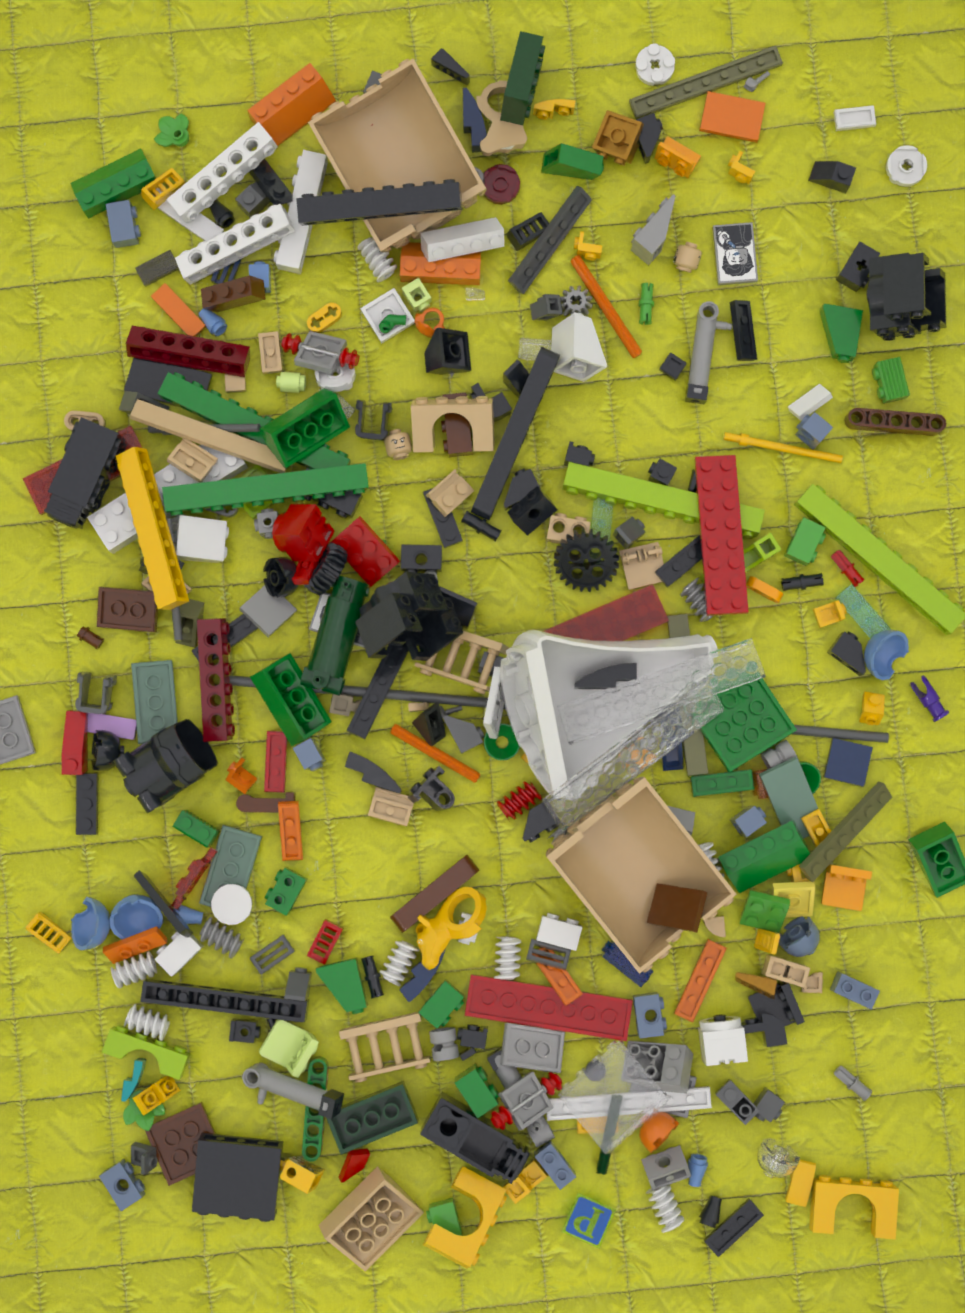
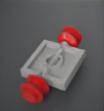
M309 331L303 343L299 335L292 338L291 333L284 336L281 342V347L285 353L291 350L292 354L296 355L294 359L296 366L331 375L338 362H340L341 367H345L348 364L349 369L352 370L354 366L358 365L360 359L357 350L354 349L352 353L349 352V349L346 347V340Z
M529 1072L501 1091L498 1095L505 1107L500 1106L499 1113L496 1111L491 1113L492 1124L496 1128L504 1130L506 1128L505 1123L511 1125L514 1121L518 1130H523L554 1107L546 1093L553 1096L555 1094L554 1089L558 1091L562 1089V1080L559 1075L549 1072L548 1079L542 1077L540 1084L534 1072Z

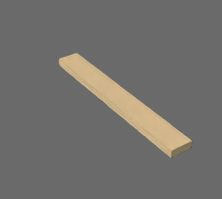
M137 399L130 414V419L273 471L285 473L286 468L283 467L271 450L264 444Z

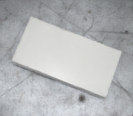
M874 105L836 109L833 112L836 131L876 126Z
M818 384L789 405L788 409L801 421L807 414L810 415L833 397L826 388Z

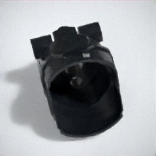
M185 719L156 733L151 739L133 751H128L115 759L113 763L123 777L126 776L123 781L127 791L134 797L139 795L137 797L138 801L146 813H149L158 806L160 807L173 799L176 794L202 779L205 773L217 766L218 761L210 744L203 742L202 732L190 719Z

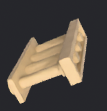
M463 631V634L453 641L442 671L432 668L437 653L428 659L425 665L416 662L414 666L420 668V673L431 676L433 673L474 687L473 691L485 695L486 691H490V687L486 686L495 658L499 656V653L507 655L506 650L509 647L503 643ZM465 641L470 643L469 646L471 648L459 677L450 674L460 644H463ZM483 647L488 649L487 652L489 654L477 683L468 680L477 652Z
M414 1012L340 1029V1039H346V1042H349L355 1073L349 1075V1081L355 1080V1083L367 1080L368 1076L415 1066V1069L426 1067L431 1058L430 1055L423 1057L417 1031L418 1022L422 1020L421 1014ZM406 1025V1028H409L415 1059L403 1061L397 1035L398 1027ZM386 1030V1033H389L395 1060L394 1064L383 1066L377 1040L378 1031ZM366 1034V1037H369L375 1068L363 1071L357 1039L358 1036Z

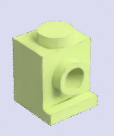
M419 278L402 287L404 297H406L415 312L417 310L423 312L430 307L429 303L432 302L431 296ZM416 296H420L422 298L419 301L414 300Z

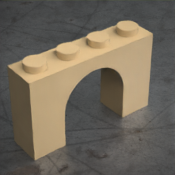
M459 396L456 399L437 397L436 400H428L427 397H418L412 401L413 452L434 451V423L440 416L446 413L460 414L470 422L473 432V451H494L493 398L488 399L487 396H478L476 399H468L466 396Z

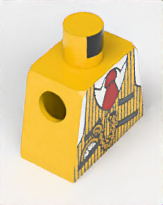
M293 1156L288 1160L281 1157L280 1171L282 1173L280 1179L307 1194L317 1188L325 1169L297 1156Z

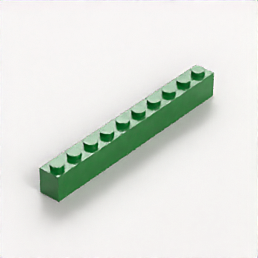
M169 372L167 373L157 393L160 398L214 424H260L263 427L274 420L269 416L263 418L257 415L258 412L250 407L246 409L240 407V403L231 398L228 401L221 398L222 395L212 389L210 392L204 390L203 385L196 381L190 383L185 380L186 377L177 372L174 375ZM233 432L241 437L266 445L261 432ZM323 444L296 463L312 470L350 465L351 461L346 453L339 450L336 453L330 450L329 445Z
M366 463L162 487L165 512L170 513L171 516L183 515V511L190 510L191 514L202 513L203 509L211 508V511L224 510L223 506H232V509L244 508V504L252 503V506H262L266 501H272V504L285 503L284 499L291 498L293 502L304 501V497L313 496V499L325 498V494H333V497L345 496V492L353 491V494H363L365 490L369 489Z

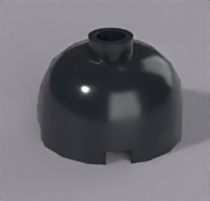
M286 557L270 558L265 563L263 572H266L267 578L263 579L264 585L272 597H286L298 589L299 585H295L292 581L297 565Z
M95 730L91 754L95 761H91L92 769L96 771L110 770L115 767L113 761L124 754V746L120 745V739L116 734L106 730Z

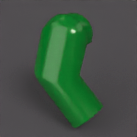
M387 315L379 324L380 331L385 334L390 332L395 325H406V315Z

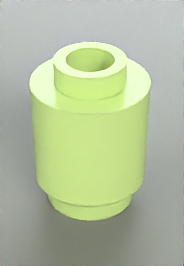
M281 372L280 376L277 375L276 387L280 388V392L300 393V391H305L306 375L296 372Z

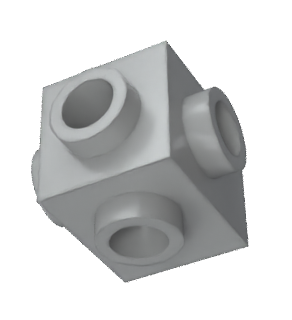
M273 509L261 510V513H257V519L254 520L255 531H259V534L265 537V539L273 538V525L279 513L273 511ZM265 520L272 521L268 526L264 524Z

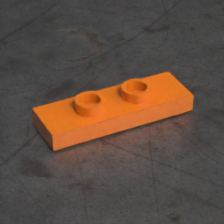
M156 926L104 946L103 953L115 964L116 962L167 944V937Z

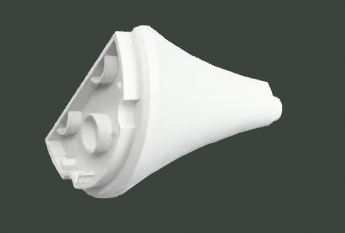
M528 630L518 635L512 647L506 650L507 657L501 659V688L508 718L516 740L524 750L528 764L541 785L554 799L563 795L570 800L578 798L600 770L644 726L685 692L715 672L713 659L718 656V648L714 639L710 635L702 637L695 634L667 639L592 641L559 636L538 630ZM637 663V680L635 682L616 681L615 690L574 689V684L597 670L619 664Z

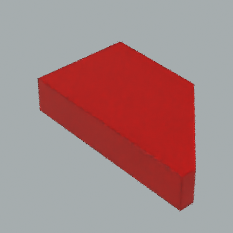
M368 1148L348 1152L339 1174L341 1183L365 1168L370 1156Z

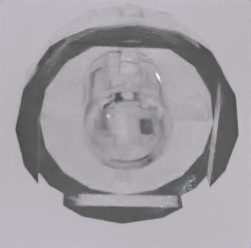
M765 1138L757 1152L758 1163L763 1169V1173L770 1178H784L791 1175L797 1168L800 1160L797 1152L788 1145L786 1148L778 1145L781 1141L777 1139Z

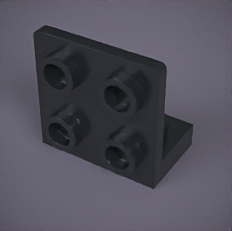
M783 981L777 984L775 999H771L758 992L748 996L757 1020H760L759 1012H768L778 1018L784 1027L792 1023L799 1025L805 1022L791 987L787 982Z

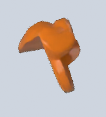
M427 308L422 314L417 313L415 315L414 323L421 334L432 338L436 328H445L443 326L444 315L437 308ZM429 312H436L440 317V321L434 329L424 323L425 315Z

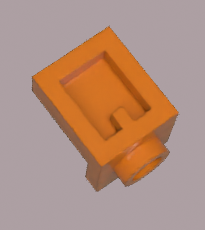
M241 758L237 763L234 761L227 769L229 774L225 780L246 794L255 784L257 778L242 767L245 759Z

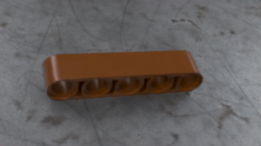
M867 408L852 409L845 416L844 420L845 425L852 430L927 436L939 434L945 429L947 424L946 419L939 414ZM851 415H857L860 420L859 423L853 422ZM871 416L879 419L878 425L872 423ZM891 418L898 419L899 426H894L891 423ZM911 419L918 421L919 428L912 426ZM931 421H936L939 424V429H934L931 426Z
M465 855L390 916V919L401 933L405 932L418 921L417 917L420 914L426 915L480 871L468 855Z

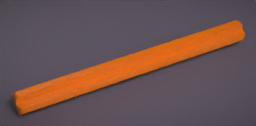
M575 256L571 259V264L632 358L638 357L642 350L581 256Z

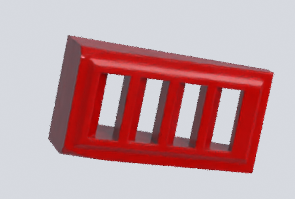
M325 919L307 956L325 965L344 928ZM325 928L336 932L335 936L324 931ZM324 935L332 939V942L330 943L322 939L321 936ZM318 942L328 946V950L318 946ZM317 949L324 953V958L314 953V950Z

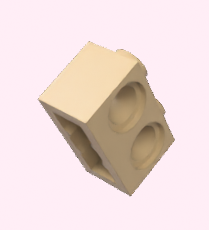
M555 513V516L551 515L546 542L560 544L561 539L567 541L566 535L569 534L573 537V529L575 527H581L589 534L591 522H588L584 517L576 516L575 519L567 518L566 514ZM560 523L564 526V531L557 533L554 531L553 526Z
M767 954L761 974L805 988L810 967Z

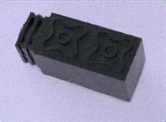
M82 417L79 422L75 423L72 434L64 448L66 452L48 490L51 496L46 509H44L48 517L69 527L83 529L89 513H94L95 510L100 508L104 494L110 485L109 478L118 468L116 455L126 450V440L119 433Z
M443 1091L420 1131V1135L491 1177L494 1174L498 1177L500 1175L503 1180L507 1179L510 1184L519 1176L530 1154L528 1146L525 1145L524 1147L521 1142L517 1143L516 1139L513 1138L512 1132L507 1129L501 1130L496 1128L491 1120L483 1115L477 1118L471 1108Z

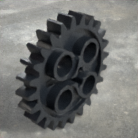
M582 529L581 534L574 530L573 537L567 534V541L561 539V546H556L557 553H554V559H556L554 566L557 567L556 574H560L559 579H566V586L572 583L573 590L579 586L580 592L584 590V587H587L588 592H591V587H595L598 591L599 584L606 587V580L612 582L611 575L616 576V569L619 568V563L617 562L619 561V555L616 554L617 547L612 548L614 542H607V535L601 538V531L594 535L593 529H590L589 534ZM598 548L600 552L594 553L591 549ZM578 550L580 553L575 555L571 551ZM594 567H601L602 570H601V571H595L593 568H594ZM578 568L581 569L582 572L576 573L573 570Z

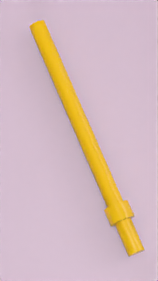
M725 432L723 438L726 441L737 442L741 446L747 447V445L837 463H841L843 455L753 438L743 433L738 435Z

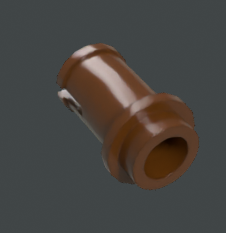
M83 626L77 634L80 641L87 642L97 650L104 642V638L90 631L89 627Z

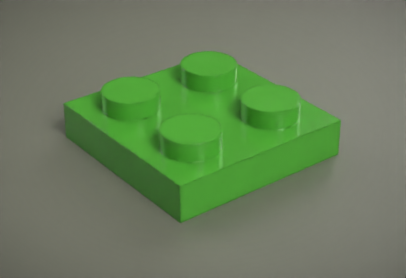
M750 890L740 916L739 924L779 933L790 906V899Z

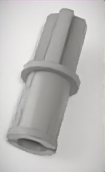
M842 1065L835 1069L834 1075L847 1085L848 1090L854 1091L863 1101L869 1098L872 1090L859 1081L858 1076L852 1075Z

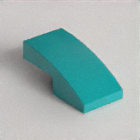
M137 1058L135 1060L133 1077H127L123 1082L121 1101H127L138 1087L146 1065L145 1058Z

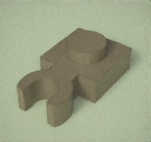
M341 693L340 696L332 694L329 713L349 716L350 711L356 712L361 700L354 702L353 695Z

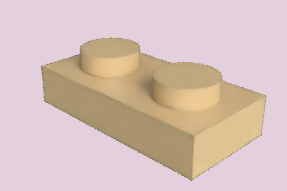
M278 331L258 333L262 373L283 372Z

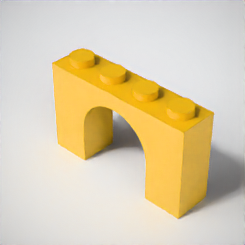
M462 1166L451 1188L471 1198L476 1203L480 1212L479 1225L472 1234L459 1236L434 1224L423 1245L468 1269L471 1265L475 1266L480 1254L477 1252L480 1245L484 1246L489 1237L486 1233L489 1226L493 1227L498 1218L496 1211L498 1207H503L507 1196L504 1195L507 1189Z
M819 1175V1178L813 1179L809 1228L813 1233L834 1234L835 1210L839 1201L850 1194H861L869 1199L872 1206L871 1234L875 1238L896 1240L899 1188L893 1185V1182L881 1180L880 1183H872L870 1179H860V1182L852 1181L848 1177H839V1180H833L830 1176Z

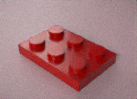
M361 516L330 542L340 545L347 551V562L370 588L400 562L397 556Z

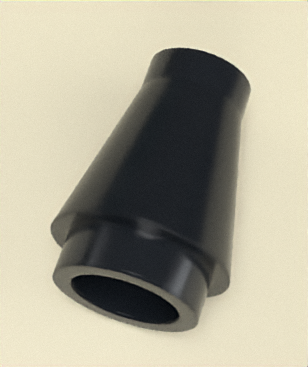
M216 199L209 208L217 225L227 228L234 222V214Z
M710 1195L707 1204L699 1216L701 1217L699 1223L716 1228V1224H719L722 1199Z

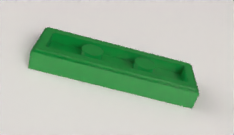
M752 769L691 777L693 797L755 789Z

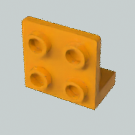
M668 136L663 143L660 142L658 144L655 159L660 165L668 166L677 175L689 178L701 158V155Z
M829 865L826 868L821 904L862 911L867 879L871 880L872 871Z

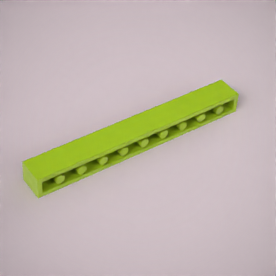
M573 462L568 464L562 488L568 494L577 495L579 493L591 500L599 498L605 500L608 504L616 505L619 503L628 509L635 510L640 508L644 509V512L648 514L660 513L664 514L663 516L668 519H675L676 517L683 519V522L688 524L699 523L697 493ZM740 504L743 537L753 538L758 536L765 510Z
M812 484L794 506L813 522L826 527L824 531L943 633L946 635L952 634L965 619L964 608L958 603H952L944 591H938L932 586L934 583L929 578L918 574V569L914 565L905 563L902 560L901 554L895 550L891 551L882 538H876L871 534L872 530L868 526L858 523L854 514L849 511L845 512L840 507L841 504L834 498L830 499L821 486Z

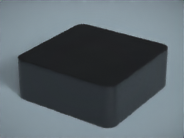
M470 1047L460 1053L459 1056L464 1061L474 1055L476 1050Z

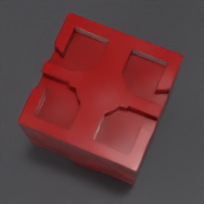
M290 504L288 510L276 518L272 535L277 549L287 553L292 561L318 562L335 531L330 523L325 522L326 518L321 516L322 512L316 504Z

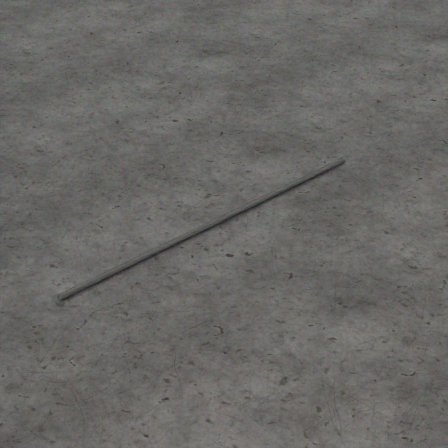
M229 675L232 686L256 688L250 677ZM344 685L342 693L363 697L368 687ZM313 689L314 693L330 694L323 692L322 689ZM392 689L389 690L385 698L486 708L488 698ZM659 714L652 720L659 723ZM794 725L797 731L791 734L888 743L889 733L804 725Z

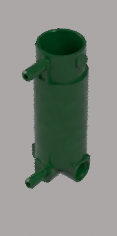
M339 576L334 585L331 586L333 587L331 596H328L307 667H304L300 684L317 690L322 689L323 692L337 696L341 695L346 679H344L358 632L355 621L362 617L359 608L364 605L366 597L370 595L368 584L343 576Z

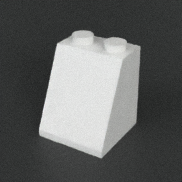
M573 313L552 328L551 351L560 354L554 370L555 373L584 382L607 368V363L591 318L584 316L582 313Z
M184 515L171 518L173 534L176 535L174 547L178 560L212 563L224 561L227 556L225 539L229 535L227 521Z

